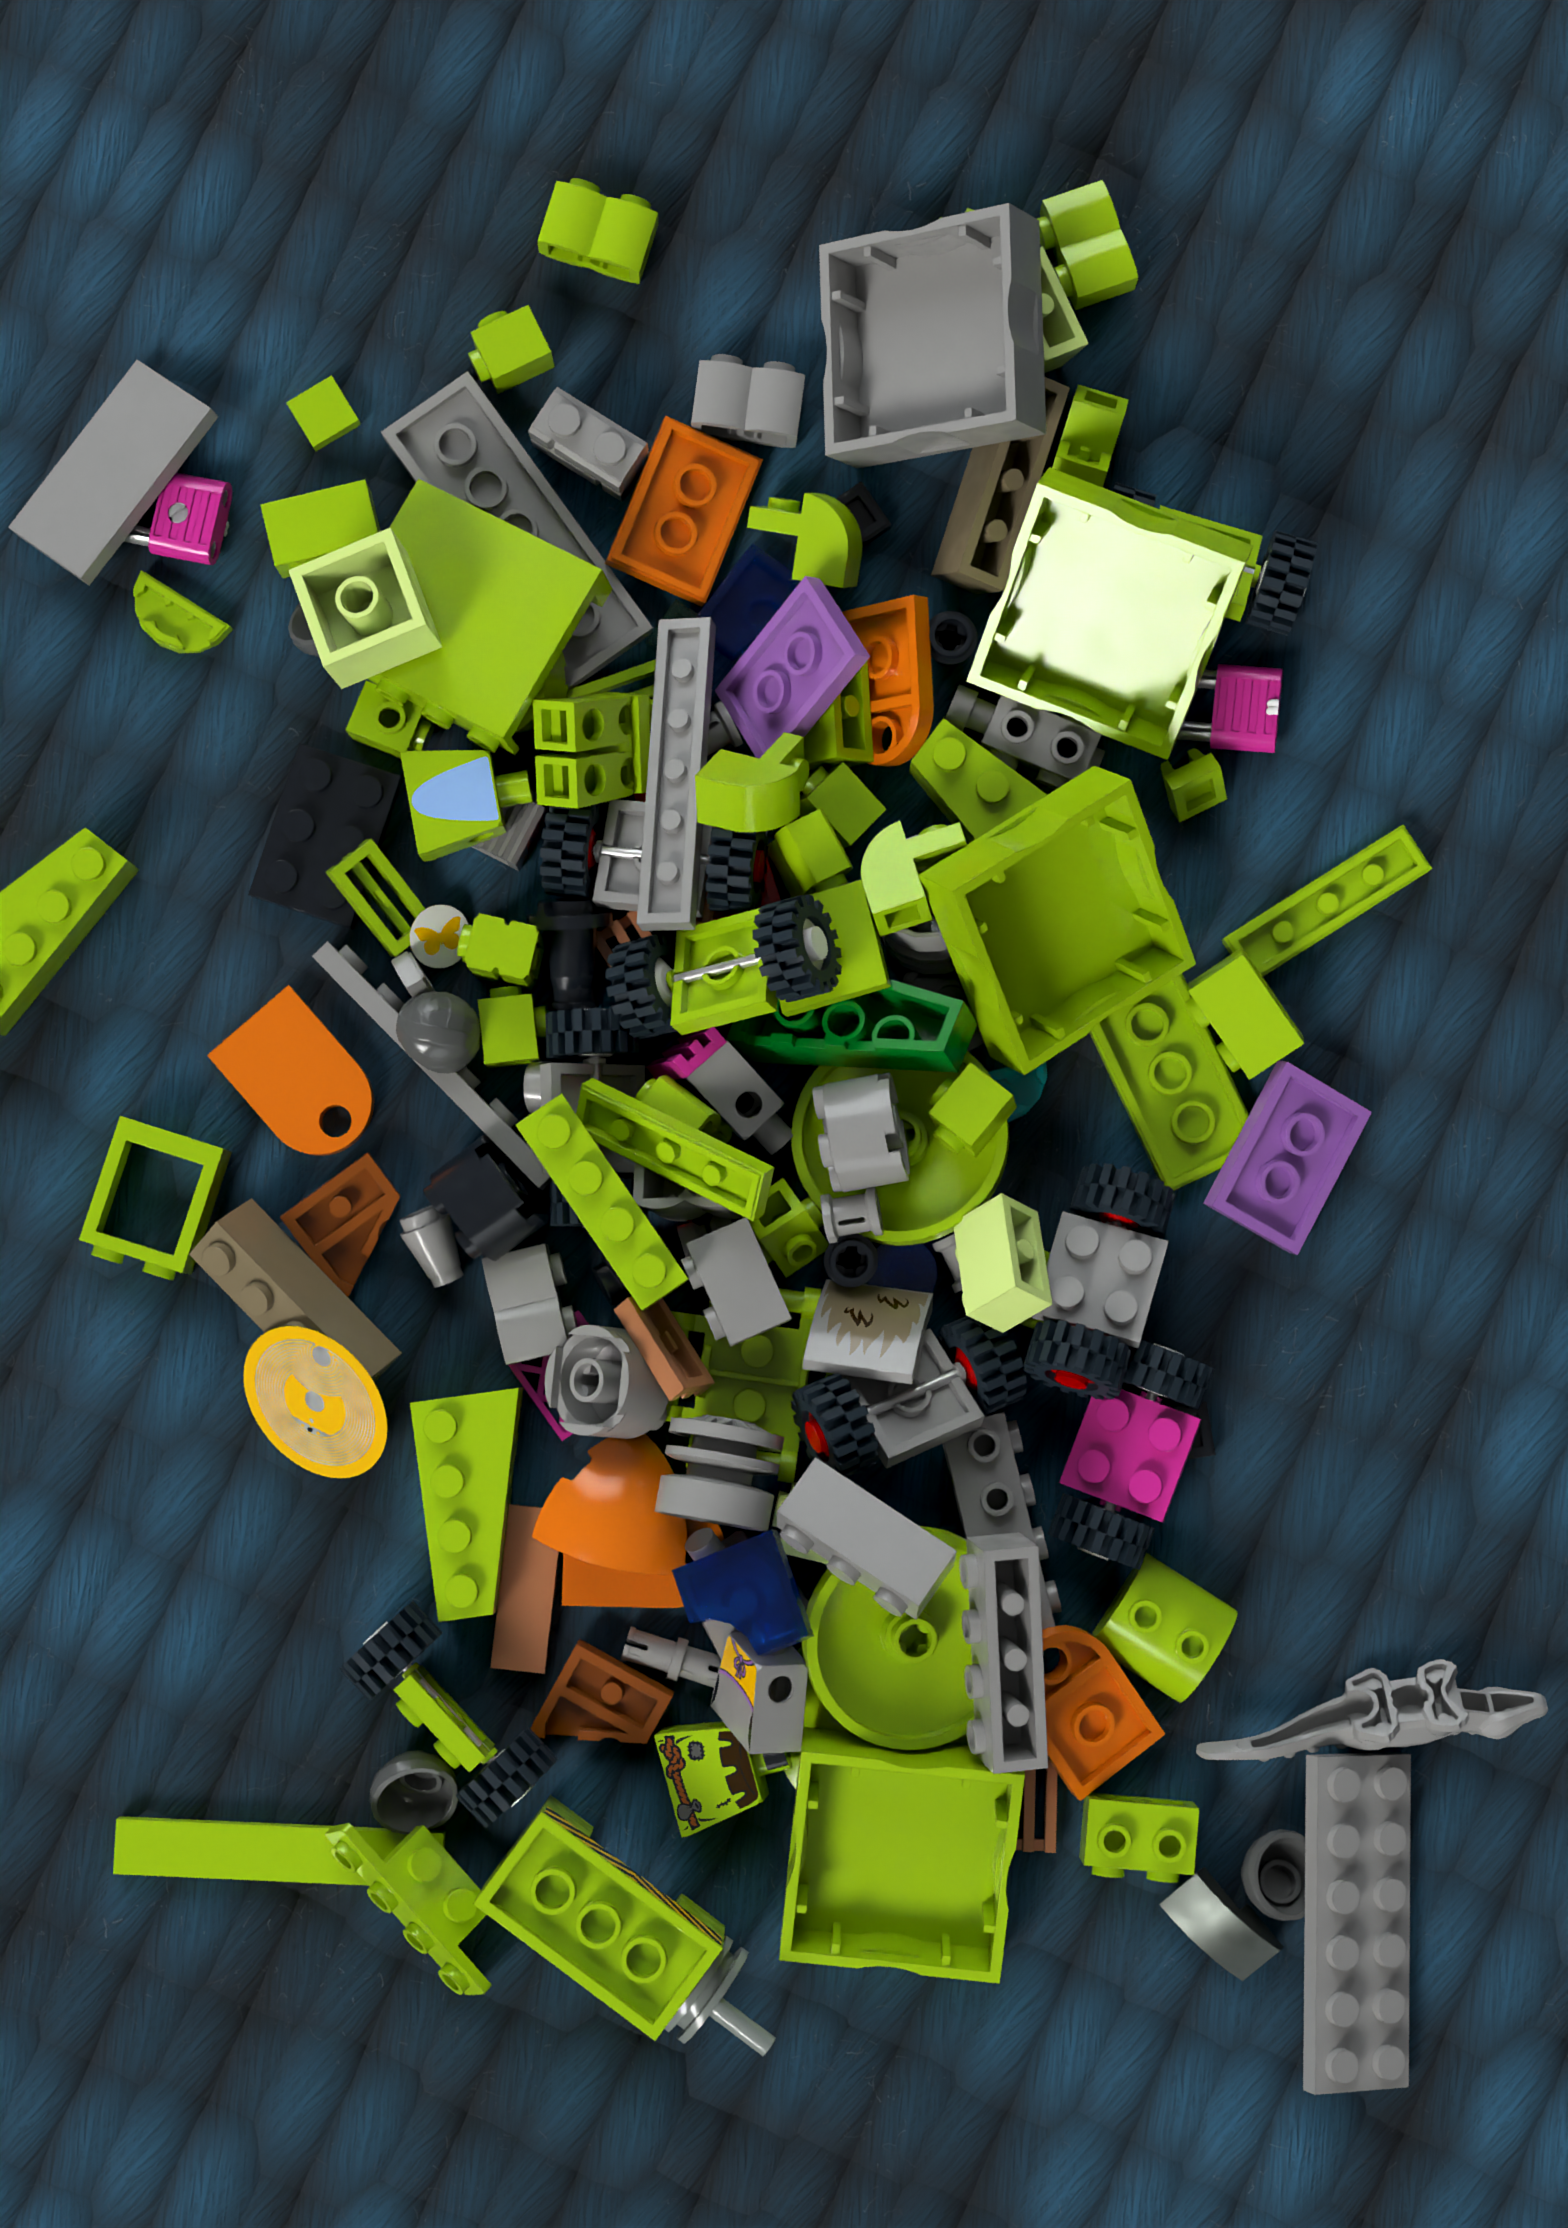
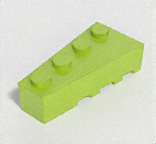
M944 718L910 763L909 773L951 824L960 822L964 837L969 843L1047 795Z
M86 827L0 892V1035L6 1036L139 871L136 866Z
M524 1387L410 1403L438 1622L493 1615L497 1611Z

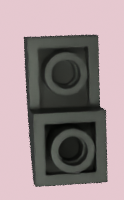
M1205 1867L1200 1869L1159 1904L1198 1947L1224 1969L1242 1981L1284 1948L1247 1903L1243 1908L1239 1909Z

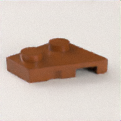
M367 1152L283 1213L280 1218L311 1260L348 1297L368 1257L371 1255L387 1220H389L400 1198V1193L370 1153Z
M579 1639L530 1729L539 1738H545L546 1735L578 1736V1740L600 1741L604 1738H615L624 1743L647 1744L675 1691Z

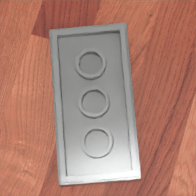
M136 360L8 528L90 586L219 416L210 407L139 360Z

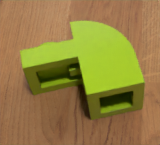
M1078 384L1052 468L1103 487L1129 400Z
M804 493L802 512L799 511L800 501L769 497L768 506H750L747 528L798 536L792 573L793 580L801 581L805 576L820 578L823 584L840 588L857 586L862 557V536L855 517L839 500L823 493Z
M784 732L760 758L720 749L695 775L697 822L735 832H763L782 827L800 816V791L805 787L809 776V763L804 759V737Z
M898 821L883 829L870 842L861 863V880L880 937L933 920L918 875L967 845L960 822L949 826L943 824L933 825L922 830L918 836L906 839L901 822Z

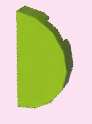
M140 571L133 588L135 612L141 628L159 646L177 653H201L219 645L233 631L232 627L146 572Z

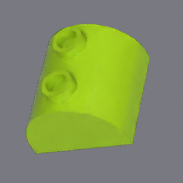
M1146 1552L1140 1570L1135 1568L1131 1570L1091 1635L1107 1647L1118 1664L1177 1702L1182 1703L1200 1684L1220 1654L1234 1627L1238 1611Z

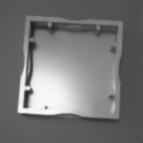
M1006 203L939 218L926 226L913 230H884L819 245L821 320L824 326L827 346V360L823 379L826 456L858 469L1046 434L1039 220L1014 205Z

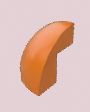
M646 1434L631 1439H604L588 1450L591 1461L574 1479L569 1480L562 1477L554 1486L540 1511L532 1537L563 1554L606 1568L641 1574H682L686 1558V1519L655 1512L661 1475L674 1474L670 1464L658 1446Z

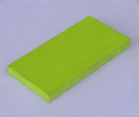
M1180 974L1139 1002L1110 1014L1089 1032L1158 1179L1164 1182L1163 1186H1170L1173 1191L1221 1169L1249 1116L1223 1058L1216 1048L1208 1027L1203 1029L1198 1024L1185 1003L1192 996L1188 992V985L1183 974Z

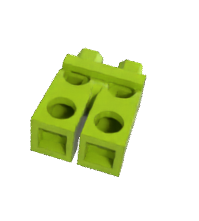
M603 692L561 699H533L535 749L570 752L564 754L548 753L535 756L537 805L579 809L627 797L634 793H646L653 699H649V694Z

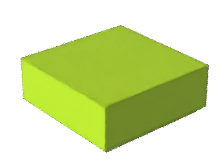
M332 375L286 402L315 452L361 425Z

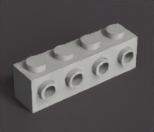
M1004 1412L988 1414L984 1416L980 1427L942 1443L964 1538L1021 1532L1038 1545L1042 1629L1055 1627L1052 1614L1062 1612L1055 1581L1045 1582L1040 1560L1048 1559L1049 1555L1042 1527L1032 1528L1027 1507L1036 1505L1029 1473L1019 1475L1014 1454L1023 1452L1019 1428L1016 1420L1006 1422Z
M1021 1532L966 1537L967 1554L960 1556L959 1571L963 1587L969 1590V1610H964L962 1613V1630L966 1643L971 1644L972 1665H966L964 1671L967 1695L969 1699H974V1720H969L967 1723V1739L972 1754H976L993 1774L1048 1768L1039 1547Z

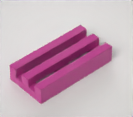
M715 1027L681 1035L677 1039L680 1044L669 1046L661 1053L664 1058L653 1060L646 1066V1069L656 1080L662 1075H668L674 1080L687 1078L726 1043V1040Z

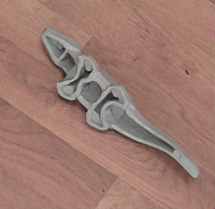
M1444 1659L1434 1660L1419 1667L1416 1677L1389 1681L1387 1675L1380 1670L1370 1668L1347 1679L1345 1693L1342 1696L1316 1706L1275 1729L1242 1739L1200 1743L1196 1747V1753L1206 1760H1260L1261 1762H1266L1271 1758L1281 1756L1292 1758L1296 1752L1302 1750L1315 1753L1318 1752L1320 1747L1334 1745L1338 1749H1344L1348 1746L1362 1750H1380L1385 1747H1408L1427 1744L1451 1734L1457 1735L1460 1732H1467L1471 1735L1478 1734L1492 1739H1501L1510 1736L1523 1724L1545 1716L1548 1712V1706L1545 1697L1536 1692L1511 1690L1502 1687H1487L1479 1691L1457 1688L1455 1680L1458 1673L1457 1666Z

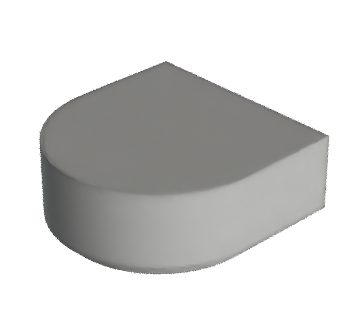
M406 951L391 960L412 998L423 993L435 991L411 952L408 953Z

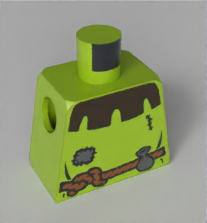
M723 1721L668 1726L662 1728L654 1735L682 1838L697 1833L763 1802L769 1795L765 1775L792 1768L790 1752L749 1754Z

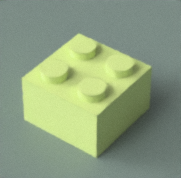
M391 528L288 570L322 665L341 689L443 647L408 552Z

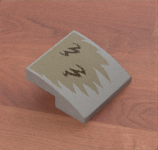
M826 1279L811 1324L803 1358V1369L912 1384L922 1357L923 1336L932 1314L933 1293L867 1284L857 1287H844L833 1280Z

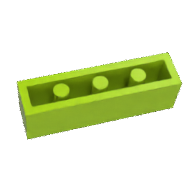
M562 1093L515 1124L642 1311L689 1280Z

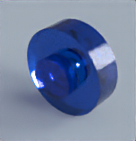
M881 1244L876 1249L878 1253V1267L873 1277L868 1281V1285L926 1293L933 1291L937 1281V1266L933 1255L923 1244L903 1246Z

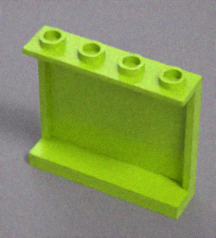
M418 478L389 528L392 529L408 552L443 647L367 679L378 684L375 690L388 700L400 706H404L406 701L409 700L423 707L421 714L436 725L450 729L452 723L469 731L467 738L481 748L495 753L497 748L500 747L516 755L519 747L512 736L531 706L533 699H535L590 603L592 602L603 607L613 588L602 569Z

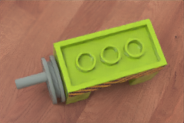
M550 1795L488 1878L474 1905L654 2041L657 2040L664 2029L670 2032L678 2025L681 2029L676 2038L685 2044L710 2016L760 2055L764 2056L774 2043L776 2037L722 1998L740 1972L749 1952L740 1947L734 1954L730 1953L729 1950L733 1940L728 1936H724V1924L682 1893L676 1901H673L593 1841L590 1836L594 1827Z

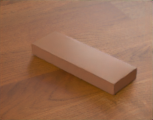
M509 1504L490 1668L546 1673L559 1551L548 1547L532 1537L535 1523L542 1507Z

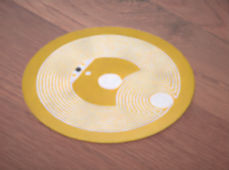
M284 1326L271 1329L253 1343L244 1364L245 1394L255 1420L270 1442L291 1461L321 1476L350 1478L369 1470L379 1460L385 1448L388 1431L387 1417L381 1395L374 1381L355 1356L332 1338L318 1331L299 1326Z

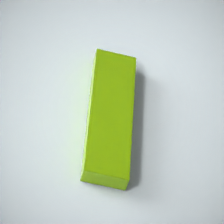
M1403 824L1230 933L1221 941L1230 955L1242 947L1262 977H1264L1432 870V867Z
M594 1078L582 1083L576 1115L595 1143L753 1222L764 1215L775 1167Z

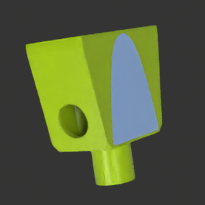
M439 750L400 752L417 851L424 862L435 860L505 834L506 826L502 808L533 802L528 771L496 775L495 764L490 751Z

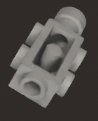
M959 684L945 719L962 732L964 727L984 735L980 745L1016 771L1020 763L1039 771L1035 780L1056 790L1091 767L1100 766L1105 750L1098 748L1097 744L1102 734L1091 730L1090 727L1064 714L1060 717L1046 710L1035 709L1002 695L997 705L978 698L979 692ZM1013 718L1023 720L1027 726L1026 734L1022 737L1010 735L1007 730L1008 721ZM1070 739L1075 743L1076 754L1073 757L1064 758L1059 755L1057 743L1060 740Z

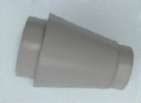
M430 1205L399 1220L404 1230L400 1234L401 1238L427 1277L431 1279L434 1288L453 1282L464 1275L460 1267V1258L449 1213L441 1215Z

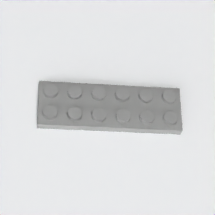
M468 371L381 431L383 438L415 483L419 478L603 570L613 590L603 607L592 602L590 603L562 651L567 665L564 667L565 684H568V690L577 687L654 632L649 621L610 567L604 564L605 560Z
M1374 1752L1306 1755L1303 2090L1314 2095L1409 2087L1411 1754Z

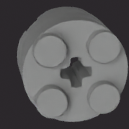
M890 1072L826 1083L823 1086L812 1088L816 1115L818 1119L823 1120L825 1133L818 1135L821 1160L824 1168L828 1167L834 1193L909 1181L910 1164L903 1120L899 1118L897 1106L892 1105L899 1103Z
M597 1325L579 1326L568 1333L573 1335L563 1346L555 1347L546 1367L545 1394L549 1407L556 1408L564 1421L559 1423L565 1430L583 1436L631 1439L639 1437L649 1430H657L663 1425L667 1416L666 1406L669 1399L626 1329Z

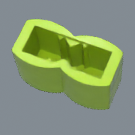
M572 178L570 183L556 181L537 240L539 253L563 263L590 268L606 276L640 284L658 228V212L651 209V204L647 200L635 195L622 194L620 199L606 197L600 194L601 189L597 185L587 180Z
M1103 180L1042 200L1041 217L1037 218L1039 220L1040 244L1044 250L1052 249L1058 262V266L1053 267L1075 310L1135 290L1138 281L1136 266L1125 236L1120 229L1114 205Z
M818 809L785 825L774 835L775 840L768 845V855L791 898L803 894H814L848 883L845 875L853 869V866L823 809Z
M662 1075L657 1080L655 1078L648 1080L635 1097V1099L726 1144L731 1139L732 1129L721 1120V1116L668 1075Z

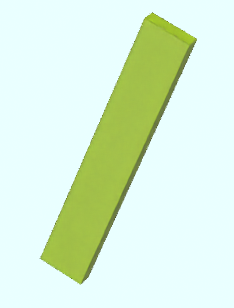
M120 1816L116 1819L113 1874L369 1886L356 1871L354 1873L349 1872L332 1855L331 1848L334 1845L325 1836V1833L332 1826ZM354 1827L382 1860L407 1836L406 1834L391 1832L386 1828ZM429 1830L445 1849L446 1831Z

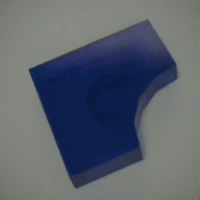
M753 543L696 616V618H712L716 625L715 649L731 661L736 659L752 644L801 582L793 580V572Z
M771 1529L672 1570L689 1622L698 1624L716 1620L729 1623L748 1637L758 1656L769 1655L814 1636L780 1536L776 1530Z

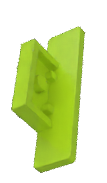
M350 1823L332 1826L325 1833V1836L334 1845L331 1848L334 1858L346 1870L352 1873L356 1871L370 1886L367 1889V1894L377 1907L390 1914L392 1912L406 1927L403 1930V1935L411 1946L422 1954L428 1953L441 1967L438 1971L441 1980L459 1995L463 1993L465 1995L485 1994L492 1986L491 1983L458 1947L460 1942L487 1915L474 1905L481 1890L424 1825L416 1826L382 1860Z

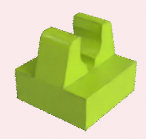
M1195 748L1188 750L1189 764L1176 770L1172 768L1169 761L1161 764V772L1170 809L1179 822L1227 800L1221 766L1212 753L1204 755Z

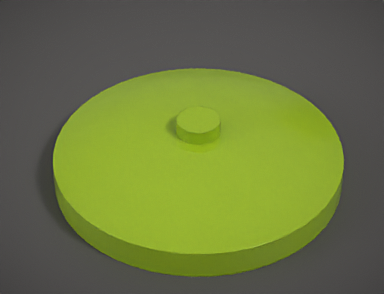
M967 1051L958 1073L819 1066L809 1078L800 1094L791 1130L793 1135L791 1138L793 1160L798 1176L818 1209L822 1212L820 1196L823 1194H830L832 1198L862 1194L866 1192V1189L833 1192L828 1167L824 1168L821 1160L818 1135L825 1133L823 1120L818 1119L816 1115L812 1088L823 1086L826 1083L890 1072L899 1103L892 1105L897 1106L899 1118L903 1120L910 1164L909 1181L876 1187L880 1201L884 1234L875 1236L872 1231L857 1234L863 1235L874 1243L903 1246L926 1243L954 1232V1227L962 1221L964 1215L986 1203L995 1192L1003 1175L1008 1157L1009 1124L1007 1119L976 1158L964 1148L959 1154H956L934 1137L933 1132L937 1127L933 1125L929 1115V1111L933 1108L929 1102L937 1088L946 1079L950 1078L955 1081L970 1062L991 1077L983 1065Z
M920 1526L957 1552L953 1568L917 1620L905 1612L901 1617L891 1614L874 1600L873 1596L876 1594L874 1591L859 1581L855 1585L847 1584L831 1573L829 1569L826 1570L816 1585L804 1616L802 1629L803 1659L808 1669V1678L817 1697L829 1713L851 1733L865 1741L891 1749L920 1750L949 1743L967 1734V1723L969 1720H974V1699H969L964 1680L965 1666L972 1665L971 1644L966 1643L962 1630V1613L964 1610H969V1590L963 1587L959 1571L960 1556L967 1554L966 1539L949 1531Z

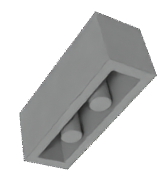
M816 1457L777 1510V1527L782 1530L780 1536L787 1544L804 1554H807L811 1549L829 1561L826 1566L836 1577L850 1585H855L859 1581L876 1593L873 1598L882 1608L898 1617H901L905 1612L917 1620L954 1566L957 1552L955 1549Z

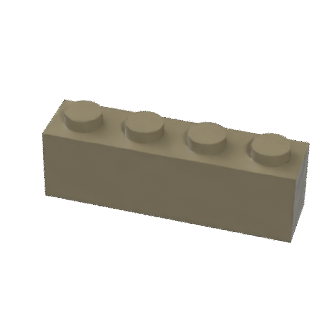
M1045 377V435L972 448L931 576L976 595L1004 591L1010 574L1012 552L1036 485L1041 478L1066 402L1069 387Z
M252 1198L216 1221L189 1253L264 1333L284 1326H299L318 1331L332 1338L353 1354L367 1370L374 1383L401 1355L397 1347Z

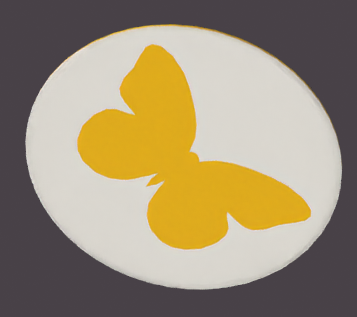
M434 905L423 910L414 920L410 930V946L415 957L421 963L431 968H446L458 962L462 958L457 956L463 925L468 924L464 915L449 905Z

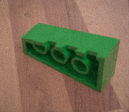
M890 979L891 987L789 1017L782 1013L778 999L776 1012L732 1022L725 1040L736 1049L746 1062L958 1073L978 1023L963 1000Z

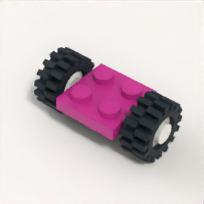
M1143 1340L1140 1341L1139 1348L1128 1346V1350H1131V1356L1123 1383L1147 1391V1393L1141 1391L1140 1396L1121 1389L1119 1396H1115L1114 1399L1106 1397L1104 1399H1095L1091 1396L1059 1482L1100 1498L1099 1504L1105 1507L1102 1508L1063 1493L1048 1531V1535L1077 1546L1079 1550L1105 1560L1111 1559L1139 1570L1155 1528L1117 1514L1114 1511L1120 1512L1123 1507L1164 1523L1202 1421L1197 1417L1162 1405V1399L1157 1396L1200 1410L1215 1370L1206 1364L1185 1357L1184 1354Z

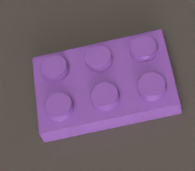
M805 576L721 681L715 692L726 707L754 756L760 758L784 732L805 737L870 658V655L821 579Z
M1281 1060L1277 1061L1203 1204L1283 1250L1298 1255L1372 1112L1291 1063Z

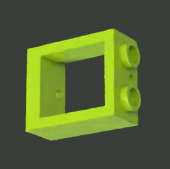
M120 1116L79 1240L94 1245L91 1252L93 1256L118 1264L123 1263L125 1255L145 1261L143 1272L174 1281L176 1272L192 1274L196 1261L189 1253L205 1235L232 1152ZM132 1143L204 1165L174 1255L103 1233Z

